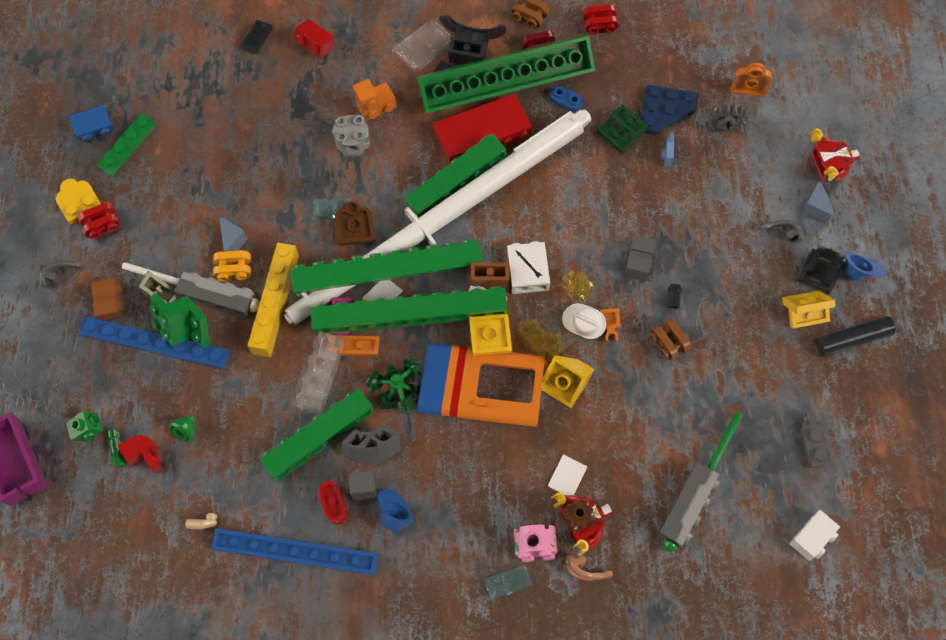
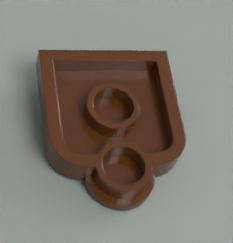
M355 201L345 203L343 209H339L335 213L334 219L338 246L375 243L370 210L366 207H360Z

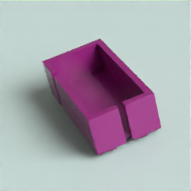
M9 412L0 417V501L12 506L27 498V493L33 495L48 487V484L20 419Z

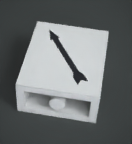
M533 241L529 244L514 243L508 245L507 258L512 294L549 291L550 278L545 242Z

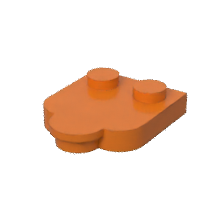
M752 63L747 68L738 69L731 84L730 93L765 97L772 82L771 71L766 70L765 66L760 63Z

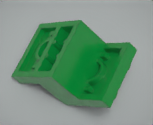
M157 293L149 296V310L153 317L151 324L155 330H159L164 341L167 340L171 346H175L192 338L202 348L210 346L207 317L188 296L167 304L164 303Z

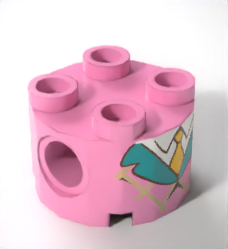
M528 525L519 527L520 531L514 529L515 553L519 559H522V562H532L534 558L542 557L543 560L555 559L557 542L554 526L549 525V529H545L544 525ZM539 540V543L533 547V543Z

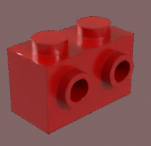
M307 19L295 28L294 41L319 59L334 49L335 36L312 20Z

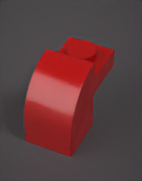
M137 435L117 445L126 462L131 466H135L145 459L150 469L156 474L163 470L160 464L162 459L157 453L161 448L149 437Z

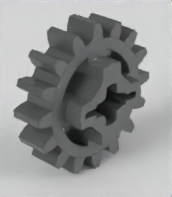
M730 104L725 106L719 105V108H713V111H710L708 115L710 128L713 127L714 130L720 129V132L724 130L725 132L736 131V128L742 129L743 125H747L748 121L747 109H743V106L737 107V104L733 106Z

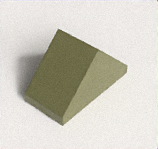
M147 271L137 286L146 298L150 299L149 296L157 293L165 304L174 301L177 297L174 292L175 289L150 271Z

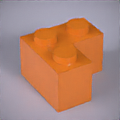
M366 79L352 86L357 108L365 122L397 108L395 96L387 82L373 87L370 80Z

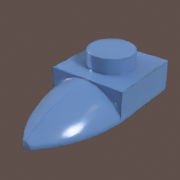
M673 131L667 138L665 149L661 151V160H664V167H671L673 163Z

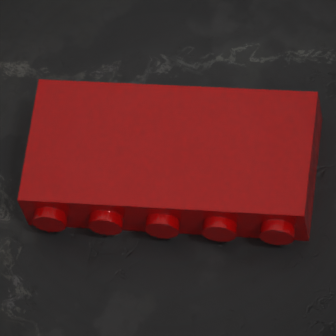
M515 93L433 123L434 134L448 164H451L455 158L462 156L468 148L477 145L483 137L489 136L492 133L504 147H508L520 140L524 141L532 135V126Z

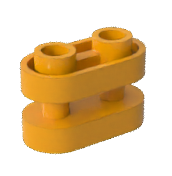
M242 250L213 254V264L216 265L213 268V278L219 282H226L231 279L246 280L251 276V267L247 265L251 262V254Z

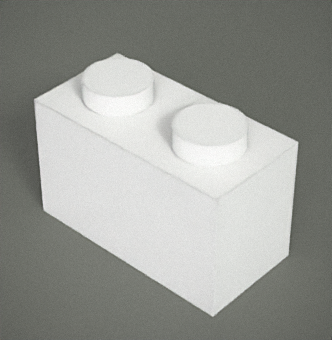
M819 510L813 514L789 544L808 561L813 558L819 559L826 551L823 547L827 542L831 544L838 537L836 532L840 526Z

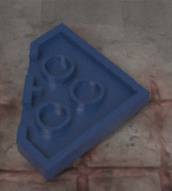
M647 85L641 113V120L648 125V129L644 133L657 135L664 128L682 120L686 115L696 112L699 93Z

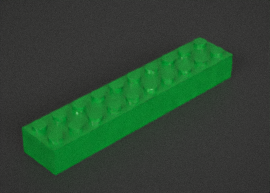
M580 35L416 76L424 112L431 113L595 71L590 38L588 35Z

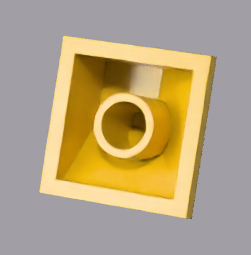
M555 355L543 376L541 390L572 408L595 369L579 359Z

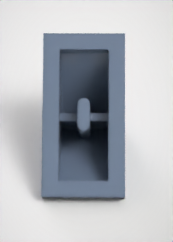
M818 183L802 212L824 223H830L835 212L822 183Z
M219 218L224 252L238 251L248 239L244 230L225 218Z

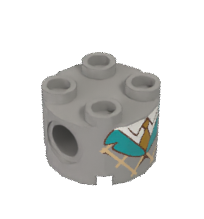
M347 115L338 117L335 120L332 132L337 149L345 156L355 157L363 154L364 150L369 148L371 141L364 118L360 115Z

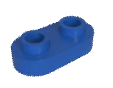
M561 86L554 87L550 92L552 103L571 112H578L582 109L583 99L580 95Z

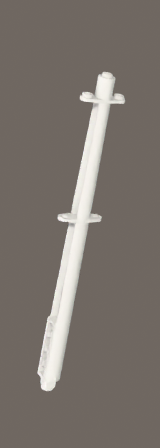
M585 109L579 110L575 114L569 111L513 149V153L421 217L418 218L407 207L404 211L412 223L362 258H370V254L381 253V256L389 255L388 252L400 250V253H404L407 249L414 247L424 239L429 245H437L431 236L433 233L583 134V128L591 122L590 114ZM355 285L313 291L309 295L306 293L296 294L298 297L301 295L303 298L286 308V314L283 316L289 324L293 323L296 326L311 315V307H316L319 304L327 305L332 301L333 297H339Z

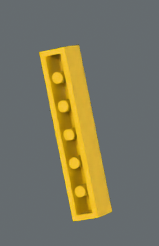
M277 243L248 342V348L254 355L271 357L292 283L290 269H294L293 266L297 265L299 258L295 245Z

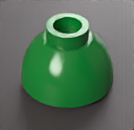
M186 415L184 418H177L168 425L169 431L180 441L191 442L195 436L194 424L196 421L189 415Z

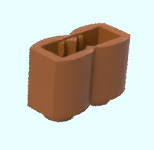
M115 277L93 281L91 287L95 317L99 320L122 317L125 305L121 299V293H123L121 282H118Z

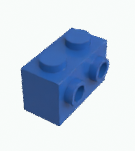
M104 105L69 116L79 141H88L93 139V136L99 134L101 136L107 135L110 131L114 130Z

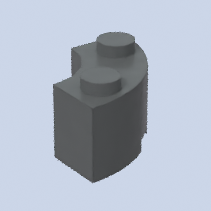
M384 425L371 432L354 430L342 442L345 458L358 463L379 462L391 458L401 450L399 434Z

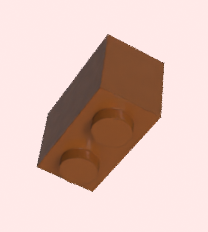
M471 262V285L475 287L482 286L485 289L495 286L509 289V263Z

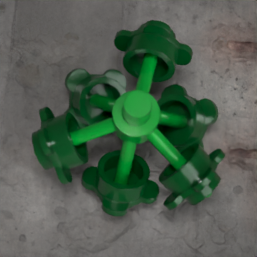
M404 359L403 369H397L394 365H388L385 375L378 374L377 370L368 375L367 386L370 393H374L375 390H381L383 384H390L391 386L390 391L380 393L378 396L381 401L379 406L382 409L392 408L395 412L401 410V413H409L410 410H413L412 405L417 404L416 400L419 398L421 387L418 381H413L406 385L403 379L406 376L413 378L417 374L419 376L423 374L418 361L415 359ZM395 391L399 393L401 399L399 402H397L398 396L394 393Z

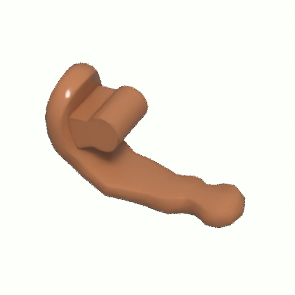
M573 553L567 555V569L575 578L595 581L609 579L613 576L612 571L603 573L583 571L581 568L586 563V558L584 556L574 558Z

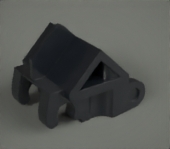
M818 245L817 249L812 248L797 281L800 283L801 281L826 291V294L830 295L836 284V279L845 264V261H843L845 255L822 245ZM813 270L821 272L831 280L830 284L805 275L807 271L813 272Z

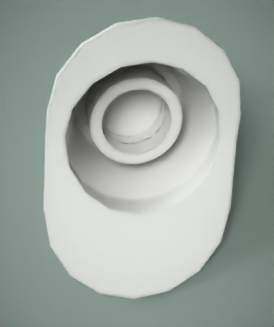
M572 304L563 313L562 321L565 328L581 337L595 339L601 336L606 329L604 315L584 304Z

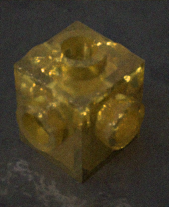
M572 270L564 276L560 285L565 290L564 294L571 299L576 297L583 302L594 288V285L587 279L588 276L580 271L576 273Z

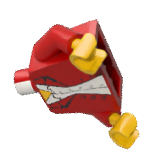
M814 129L809 133L813 136L810 139L811 142H816L811 155L822 182L827 180L842 181L849 174L853 161L859 160L858 150L849 151L845 142H837L825 138L820 129Z
M557 493L551 496V499L555 498L558 503L553 505L554 508L563 505L560 508V514L564 521L566 516L563 513L568 503L572 505L574 500L579 501L581 499L591 504V508L594 509L592 515L595 518L590 528L585 527L583 533L573 531L570 528L568 530L575 543L573 548L579 547L581 549V552L578 554L579 556L597 546L604 534L605 522L603 518L612 514L609 504L605 503L597 507L593 499L578 495ZM576 511L577 516H583V514Z

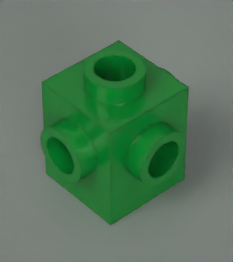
M81 411L74 418L66 422L71 441L87 442L103 431L98 413Z

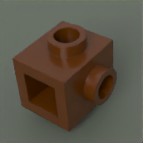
M574 500L572 505L568 503L563 513L566 516L564 523L571 530L583 533L585 527L590 528L595 518L592 515L594 509L591 508L590 503L584 500ZM576 511L583 514V516H577Z

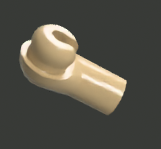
M207 513L206 519H187L186 528L201 530L214 527L217 524V515Z

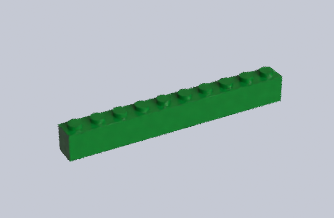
M473 239L462 241L463 244L458 245L455 242L445 243L444 247L429 245L424 250H419L418 247L407 249V252L400 253V250L388 252L389 255L381 256V253L370 254V258L354 256L351 257L350 261L334 259L329 264H324V261L313 263V266L305 267V264L293 266L294 269H290L293 294L470 268L471 262H483L479 241L474 242Z
M495 286L487 290L475 288L468 292L456 290L448 294L436 292L428 296L417 294L408 298L397 296L389 300L377 298L369 302L358 300L355 303L349 304L345 302H338L335 305L329 306L319 304L316 307H311L312 331L317 336L469 320V317L508 314L505 288Z

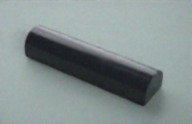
M886 316L814 339V342L821 357H825L893 336L896 332V327L892 318Z

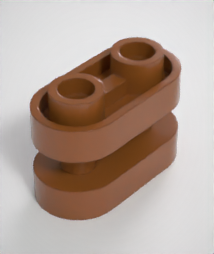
M518 0V4H515L511 10L512 17L516 21H521L531 28H539L544 21L543 19L550 13L549 6L540 0Z
M671 317L663 321L664 328L656 325L650 329L649 337L654 344L659 346L664 359L672 361L679 357L678 350L686 353L692 349L689 339Z

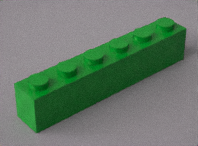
M493 133L483 137L477 145L468 148L462 156L452 160L451 164L440 169L432 178L426 179L416 190H411L405 197L408 206L418 218L506 158L507 152L505 147Z
M360 389L350 391L341 402H335L324 414L321 413L315 416L310 424L307 426L303 425L297 429L296 434L284 438L275 449L266 451L260 461L277 483L375 412L374 408Z

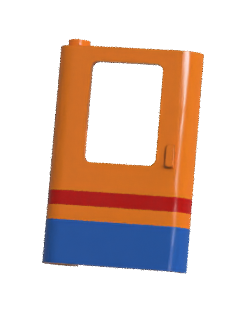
M429 343L418 401V413L537 427L543 372H546L549 360H545V356L515 352L473 356L472 347ZM482 365H493L533 370L535 372L532 402L521 403L478 397L476 394L480 367Z

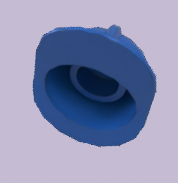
M851 251L845 252L846 260L841 270L843 275L856 281H862L869 275L874 277L886 276L887 271L879 262Z
M388 489L381 490L378 493L377 500L381 508L380 522L392 534H396L406 524L413 522V515L400 494Z

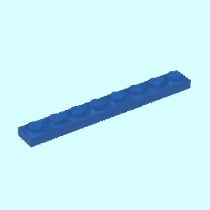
M86 316L78 333L82 337L221 370L225 369L230 355V351L214 346L202 348L198 343L188 340L171 346L167 340H163L159 333Z
M218 528L215 530L211 549L214 551L373 576L376 573L379 557L378 553Z

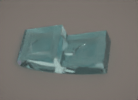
M351 198L314 199L313 218L335 219V213L339 209H343L344 204L351 201Z
M526 565L484 579L491 600L533 585Z

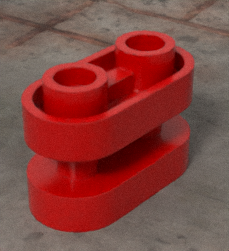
M614 5L590 6L582 12L583 20L585 21V31L589 34L612 33L619 27L616 7Z
M102 203L78 214L77 218L80 225L83 226L82 231L86 238L96 239L102 234L117 230L120 226L119 218L115 215L116 211L112 203Z
M325 481L318 489V495L325 516L331 524L336 526L342 525L348 519V511L342 493L335 482Z

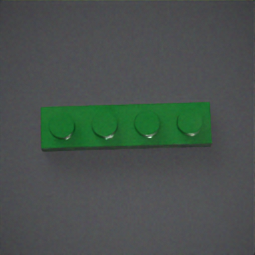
M141 113L97 163V167L113 177L157 125L156 122Z

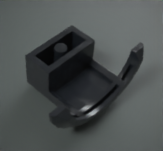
M449 15L439 16L440 22L447 29L455 33V37H451L448 49L450 63L464 65L484 60L489 40L503 36L507 29L502 24H498L491 29L473 28L456 22Z

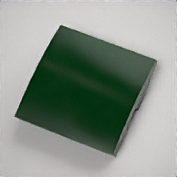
M622 104L610 114V118L597 128L596 133L623 154L648 129V125Z

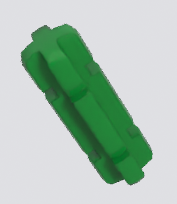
M116 429L107 431L106 435L107 439H109L110 454L113 457L112 464L115 468H120L125 465V460L117 446L121 443L119 432Z

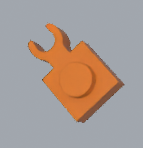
M619 308L600 310L606 319L605 330H607L605 338L607 343H609L608 337L610 335H615L616 342H618V334L615 329L621 328Z

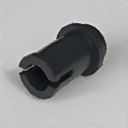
M670 284V287L667 288L669 292L667 307L679 309L680 294L683 292V289L679 284Z

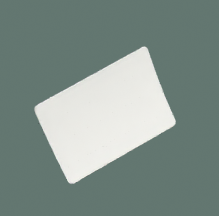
M390 280L379 281L362 300L366 302L374 301L377 298L389 300L397 297L403 290Z
M563 455L548 486L564 495H574L587 466Z

